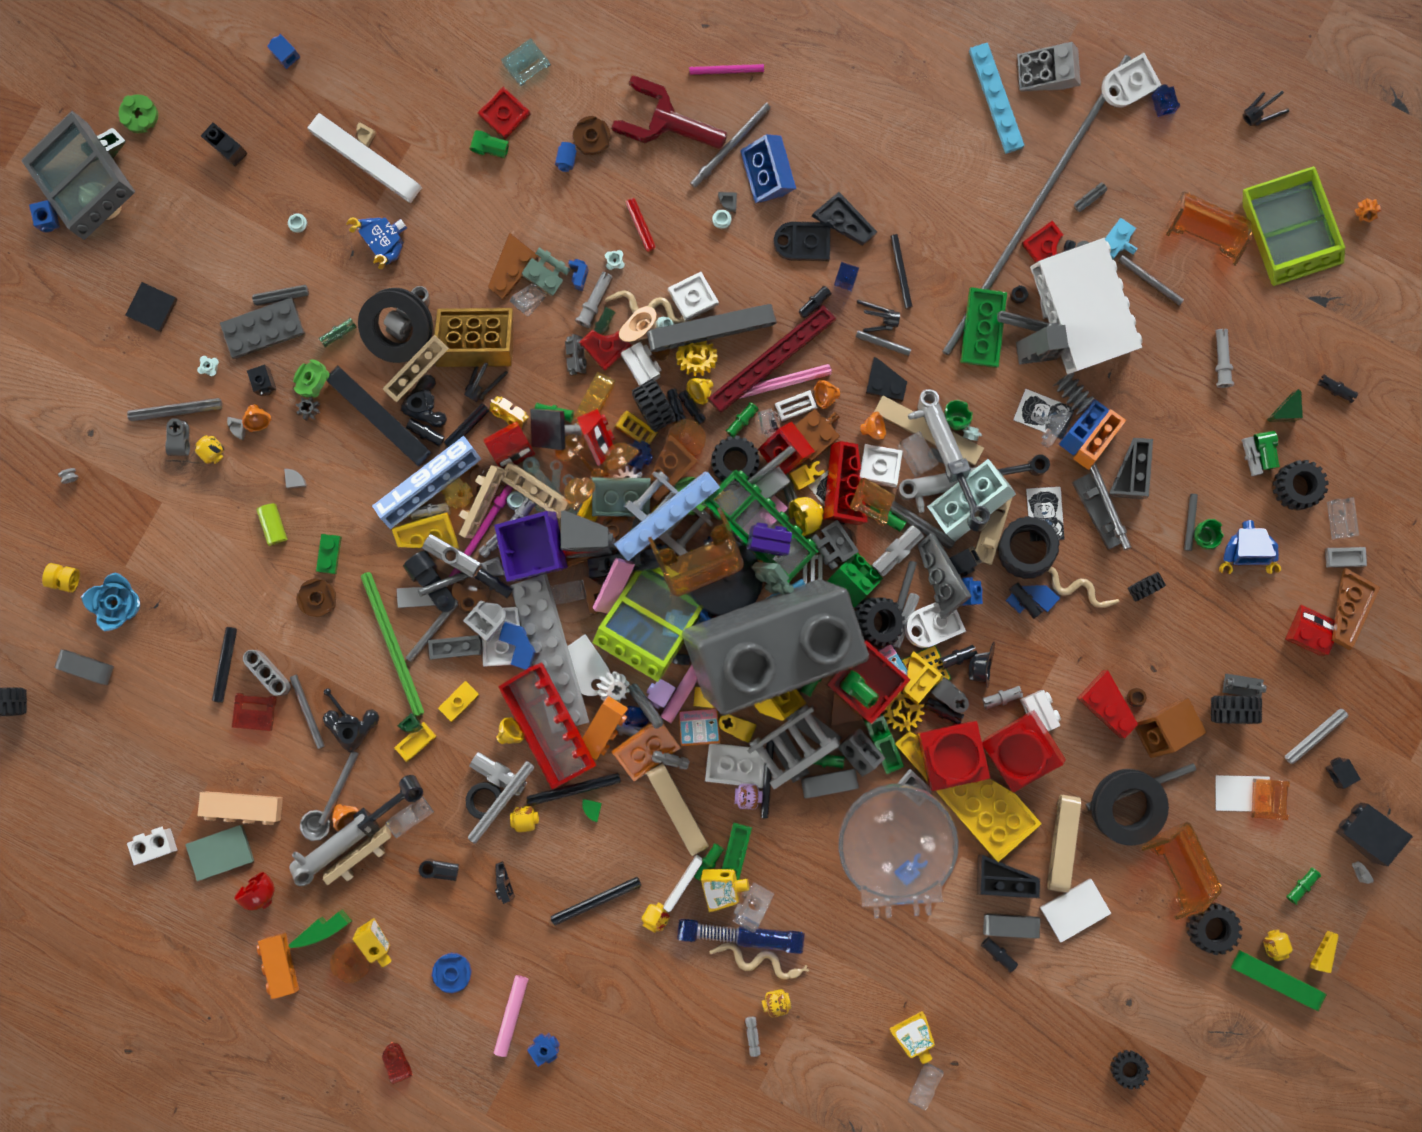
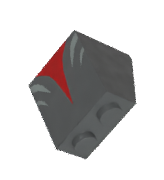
M561 511V549L566 558L613 555V550H616L614 545L616 540L613 538V533H610L608 527L568 511Z

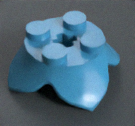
M118 573L108 575L104 579L103 585L94 586L81 596L85 608L96 614V623L103 631L119 628L125 621L133 618L140 608L139 596L133 591L128 580ZM117 599L118 604L116 606L112 605V601Z

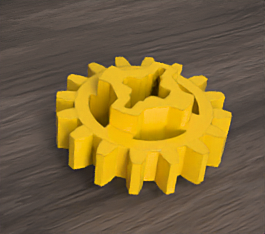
M707 341L678 347L676 352L677 365H681V371L686 369V374L693 372L694 376L697 373L704 376V371L710 373L711 368L716 366L718 355L717 349H713V343L707 344Z
M900 692L886 707V713L883 715L888 717L887 724L893 723L892 729L898 726L901 732L904 727L907 731H910L911 725L917 728L916 721H923L919 716L925 715V712L920 711L924 704L917 705L914 703L910 705L904 699L908 697ZM897 700L895 709L891 710L893 702ZM902 705L904 708L908 709V711L905 712V716L903 715V713H899V710L902 709ZM916 711L915 717L910 721L912 712ZM893 717H899L903 724L895 721Z

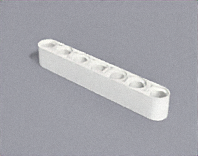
M318 113L307 129L313 135L409 203L414 200L422 189L412 178L323 115Z

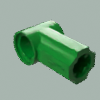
M475 130L469 150L476 154L485 155L487 153L505 159L509 150V141L494 138L486 132Z
M1269 431L1254 434V442L1258 453H1260L1259 459L1262 470L1279 468L1276 449L1278 447V436L1276 432Z
M851 670L839 684L845 692L854 696L868 709L878 701L879 695L854 670Z

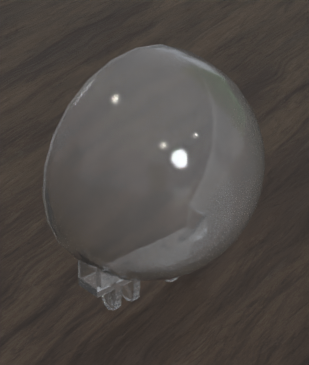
M892 783L878 786L865 792L853 802L844 815L838 836V851L841 865L850 881L861 891L862 907L873 906L875 919L880 916L878 906L886 905L885 915L887 918H891V905L913 904L914 916H919L918 903H926L925 912L927 915H931V903L943 902L942 886L953 872L958 858L959 845L956 826L949 811L936 797L924 789L909 784Z

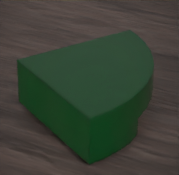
M410 713L397 725L407 733H414L424 728L413 713Z

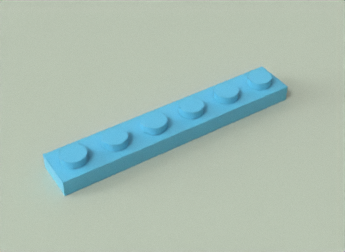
M988 42L970 48L969 53L1005 154L1024 148V142Z

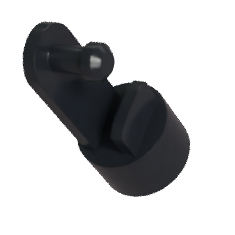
M426 550L413 555L403 565L413 582L418 581L423 587L442 580L435 571L437 568L436 563ZM447 587L428 594L436 607L442 612H450L455 607V599Z

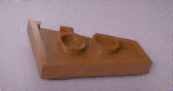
M509 232L488 288L504 300L523 278L521 273L530 260L533 258L537 261L539 256Z

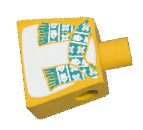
M705 869L702 872L701 883L709 912L738 904L740 892L749 891L748 879L737 880L735 871L732 869Z
M375 918L357 928L353 940L370 963L377 960L381 967L388 965L392 961L387 954L390 944Z
M922 1011L889 1028L910 1058L918 1055L922 1064L932 1060L928 1049L934 1047L935 1044L926 1016Z

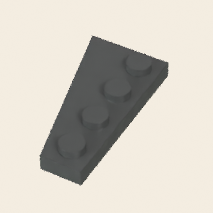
M930 533L918 544L924 567L929 572L928 579L930 585H933L936 594L934 595L935 601L940 606L941 619H946L972 596L935 534Z

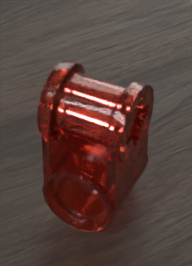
M398 1043L387 1045L382 1053V1060L391 1083L396 1084L412 1077V1070L406 1060L402 1047ZM390 1050L392 1053H396L395 1057L388 1054Z

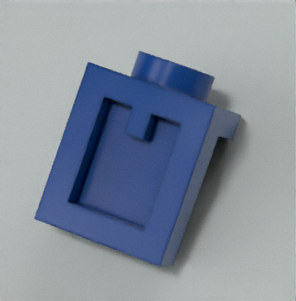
M569 260L568 265L570 269L577 270V272L573 273L572 283H574L573 285L576 290L583 291L589 272L588 266L582 260Z

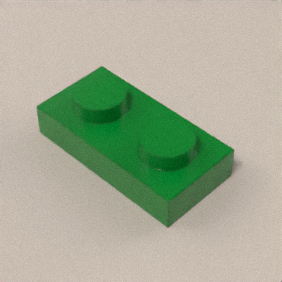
M321 534L316 572L337 574L341 536Z

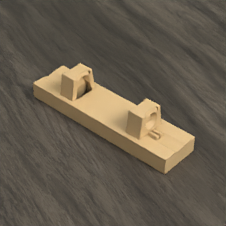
M507 463L502 481L545 510L556 512L557 518L561 519V511H567L572 502L514 463Z
M491 465L486 477L477 476L475 482L482 486L471 510L465 511L462 509L459 515L465 519L459 535L473 539L503 478L505 469Z
M1012 498L998 508L1003 513L995 510L990 514L987 526L980 532L975 550L982 563L991 565Z
M386 825L383 826L374 835L323 872L324 882L329 885L339 876L349 881L353 878V871L350 868L372 851L378 858L385 853L382 844L391 838V830Z

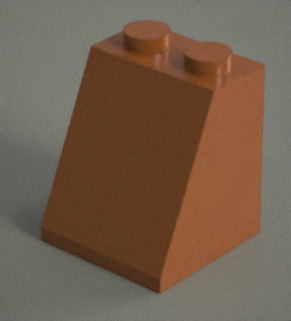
M1189 698L1176 701L1138 720V725L1135 727L1150 758L1176 752L1207 733Z

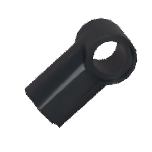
M426 859L419 866V874L423 878L457 880L459 864ZM424 864H431L433 872L426 873L423 868Z

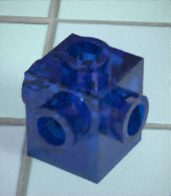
M635 440L633 444L630 443L625 451L627 455L624 462L642 472L645 465L649 466L654 457L651 455V445L643 440H640V442Z

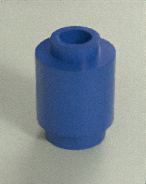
M561 142L555 161V166L558 167V170L569 172V170L574 168L577 152L574 144Z

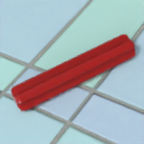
M631 198L626 201V205L646 251H652L656 248L635 198Z

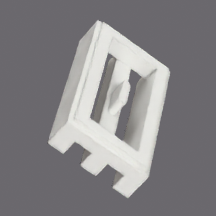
M810 390L775 403L781 422L817 409ZM807 396L809 397L808 400H805L803 402L797 403L795 405H792L781 410V406L789 404L791 402H794ZM810 403L812 405L799 411L793 412L791 414L785 416L783 415V413L797 409Z
M814 555L811 559V582L815 581V559H818V579L822 580V555ZM807 564L803 567V581L805 584H807Z

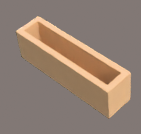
M209 791L200 792L198 816H204V820H216V817L223 818L225 822H235L236 819H243V823L252 824L257 820L262 821L263 825H274V822L281 821L283 797Z

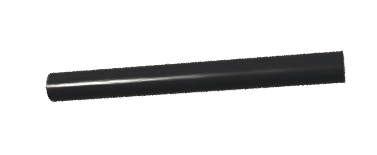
M893 234L890 237L905 309H909L913 306L898 234Z
M770 740L766 743V751L772 760L774 742ZM766 764L764 768L761 818H768L772 772Z

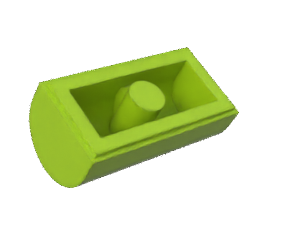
M272 503L258 507L256 510L268 546L288 540L277 505Z

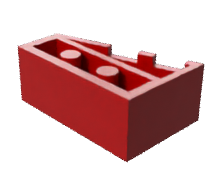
M1102 670L1077 697L1085 707L1119 738L1125 739L1138 725L1108 670Z

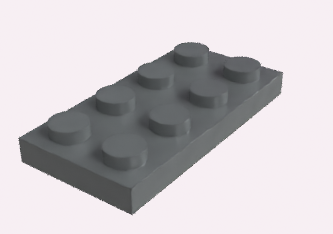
M292 298L220 322L233 359L305 334Z

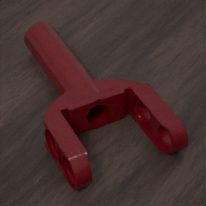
M631 76L628 83L629 86L634 88L636 92L659 100L650 122L649 130L623 120L613 121L611 130L644 144L657 139L667 131H671L719 150L723 148L727 138L726 131L675 113L664 86L637 76Z

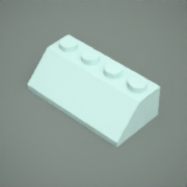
M989 459L969 473L968 478H966L977 506L987 508L990 514L1016 495L1012 487ZM959 482L927 506L944 532L954 541L971 530L967 523L971 510ZM975 517L976 520L982 521V518Z

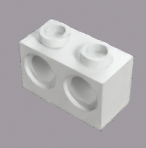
M163 827L151 830V835L145 836L143 833L132 837L133 841L128 842L127 845L133 864H141L177 851L171 828L164 830ZM159 837L164 839L163 846L158 844ZM141 843L144 844L146 848L144 853H142L139 848Z

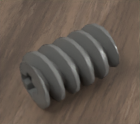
M1070 373L1053 386L1059 385L1057 392L1064 391L1062 398L1069 397L1066 403H1074L1071 409H1079L1076 413L1078 415L1092 404L1091 402L1094 397L1087 398L1089 391L1082 392L1084 385L1077 386L1079 379L1072 380L1075 374Z

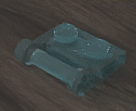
M531 38L501 59L502 64L520 87L544 67L548 68L551 65ZM537 59L540 60L537 64L528 69L522 75L518 74Z

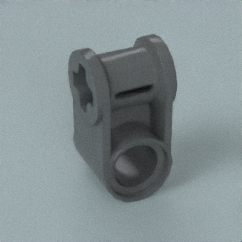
M171 419L166 426V454L168 456H188L190 453L189 425L185 421Z
M945 677L932 690L934 696L958 713L965 712L969 707V701L965 694ZM956 700H959V701L962 700V704H960V703H957V704H956L955 701H956Z

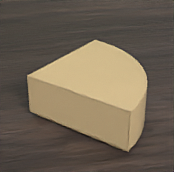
M359 122L357 125L358 139L368 147L376 132Z

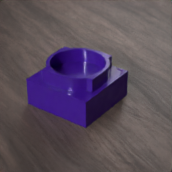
M544 511L494 525L506 582L520 581L568 568L566 556L561 549V532L556 512Z

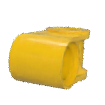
M730 714L722 715L718 721L721 730L750 743L757 726ZM731 718L732 726L724 728L725 725L722 721Z

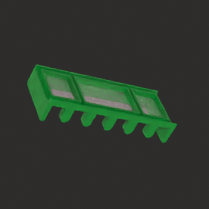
M734 470L719 485L720 488L712 493L702 505L707 506L714 513L713 516L717 520H721L727 526V530L732 534L734 533L745 547L748 544L750 527L756 525V523L768 524V528L775 529V526L786 527L787 531L792 532L788 556L784 557L752 551L759 561L779 564L789 577L787 580L789 583L812 557L819 552L816 549L817 545L811 539H806L802 535L803 531L797 525L793 526L788 521L789 517L784 512H778L774 508L776 506L775 503L769 498L765 499L761 495V489L747 481L748 477L744 472Z

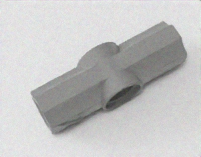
M912 525L899 539L890 544L871 566L883 577L910 553V550L924 537L923 534Z
M432 534L427 537L422 549L470 577L476 574L481 564ZM454 550L456 558L453 561H449L447 553Z
M477 752L469 767L486 776L488 781L503 788H506L515 776L508 767L497 761L494 762L480 752ZM524 781L515 792L516 796L519 797L528 783L527 781Z

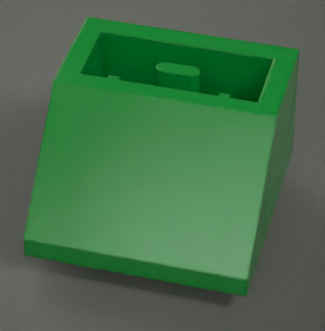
M856 553L827 582L845 588L848 591L852 606L855 608L880 583L883 577L864 557Z

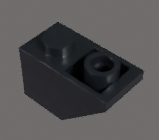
M214 122L201 135L209 145L234 167L247 155L244 148Z

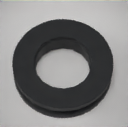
M387 288L377 292L363 304L358 316V330L364 345L372 354L387 362L403 363L410 361L432 338L433 320L427 305L416 294L402 288ZM389 307L398 308L410 318L413 334L408 342H392L381 332L379 315L383 309Z
M1121 769L1107 775L1096 787L1091 800V813L1098 829L1114 842L1127 846L1140 845L1153 839L1164 827L1169 812L1168 797L1162 785L1153 777L1136 769ZM1127 789H1139L1147 799V808L1144 816L1132 825L1124 826L1118 824L1113 816L1112 808L1115 799L1121 792Z

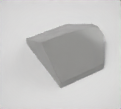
M479 601L463 621L489 642L505 623L506 610L498 604Z

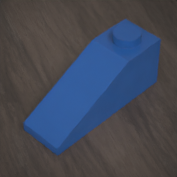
M1094 399L1059 445L1074 456L1109 412V409Z

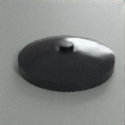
M719 539L705 544L695 552L687 568V586L692 598L703 610L716 616H721L755 603L763 585V582L756 578L755 572L751 568L755 562H759L751 550H747V547L733 540Z

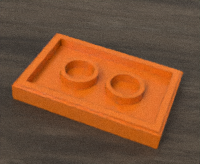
M650 723L611 752L635 782L659 764L652 760L654 751H660L662 754H673L681 747L664 724L656 729Z

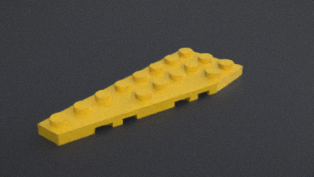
M908 731L895 744L928 782L918 737ZM991 779L936 791L998 862L1042 824L1015 793Z

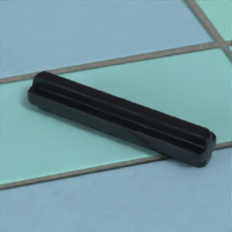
M483 403L480 404L444 441V444L450 447L461 437H465L489 412L488 407Z

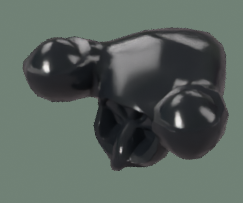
M424 375L402 403L401 411L411 418L425 421L434 427L441 428L446 424L447 417L445 413L432 411L435 397L429 391L436 385V380L432 375Z
M373 709L367 710L364 713L362 721L349 714L339 718L336 711L332 710L327 711L323 716L325 726L333 733L340 745L350 753L362 744L368 732L379 721L378 712Z

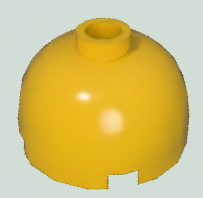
M808 497L796 498L789 502L788 511L790 519L794 517L796 525L803 531L802 535H810L817 531L822 524V515L824 514L822 506Z

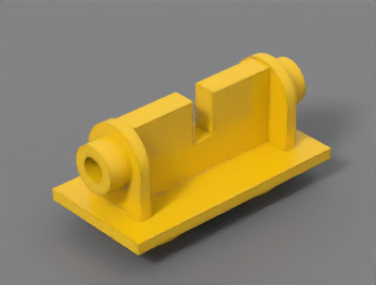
M496 396L494 400H491L489 411L494 416L502 418L509 425L517 421L522 429L523 422L526 423L529 418L526 412L517 406L510 410L513 404L502 396Z

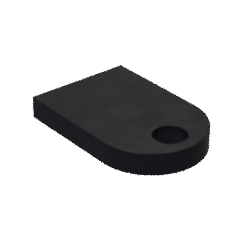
M787 222L776 230L773 243L780 257L791 261H830V227L821 222ZM786 237L788 239V243L786 245H780L778 243V238Z

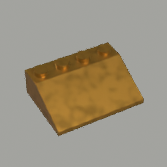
M513 308L437 309L435 335L449 349L435 362L436 367L483 366L484 363H487L488 366H512Z

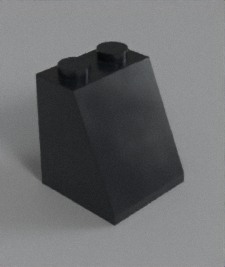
M1367 803L1356 804L1351 809L1352 813L1350 816L1340 822L1339 829L1336 831L1369 861L1387 867L1413 837Z

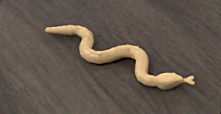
M629 291L616 292L605 298V301L608 302L624 296L628 298L630 309L633 313L639 309L634 295ZM659 297L653 299L647 306L655 309L658 305H663L667 317L674 324L688 322L684 320L683 316L681 318L674 316L672 305L666 298Z
M1051 566L1046 571L1051 573L1053 589L1059 595H1071L1080 586H1085L1089 601L1094 607L1107 608L1120 602L1119 599L1098 602L1095 597L1093 583L1087 579H1078L1067 588H1062L1056 569Z
M723 943L710 950V954L727 949L733 950L738 967L744 971L754 970L764 959L768 958L772 961L774 972L780 979H795L803 971L809 972V969H806L807 965H805L803 969H791L788 973H783L779 958L772 951L765 950L760 952L752 962L745 963L740 948L734 943Z

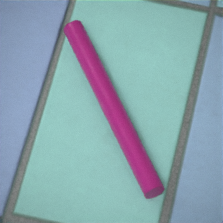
M764 64L689 67L690 75L764 72Z

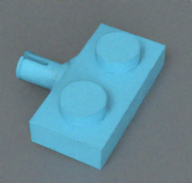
M1122 218L1119 219L1105 238V241L1111 247L1110 255L1112 260L1123 249L1132 255L1138 249L1129 243L1130 237L1136 228Z

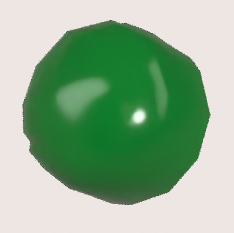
M954 400L946 404L944 415L950 428L953 430H963L971 424L973 412L969 411L966 402Z
M1207 519L1199 523L1194 530L1197 545L1203 549H1214L1219 546L1224 537L1221 531L1223 525L1216 519Z

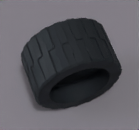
M1020 517L1014 522L1012 521L1003 531L998 545V556L1006 571L1015 577L1033 579L1042 576L1051 568L1059 553L1060 544L1057 532L1054 531L1047 521L1039 519V517ZM1032 532L1040 536L1047 547L1045 557L1036 564H1025L1018 561L1010 550L1011 540L1016 534Z

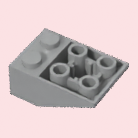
M1073 42L1017 54L1020 91L1060 90L1081 85L1079 52Z

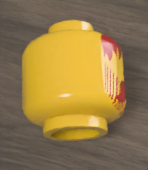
M660 903L648 905L641 918L642 926L654 933L663 931L670 919V915L664 909V905Z

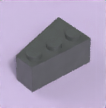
M1051 323L1047 327L1016 342L1019 365L1057 360L1069 348L1066 326L1059 325V323Z
M1133 438L1109 492L1110 497L1147 500L1150 489L1153 439Z

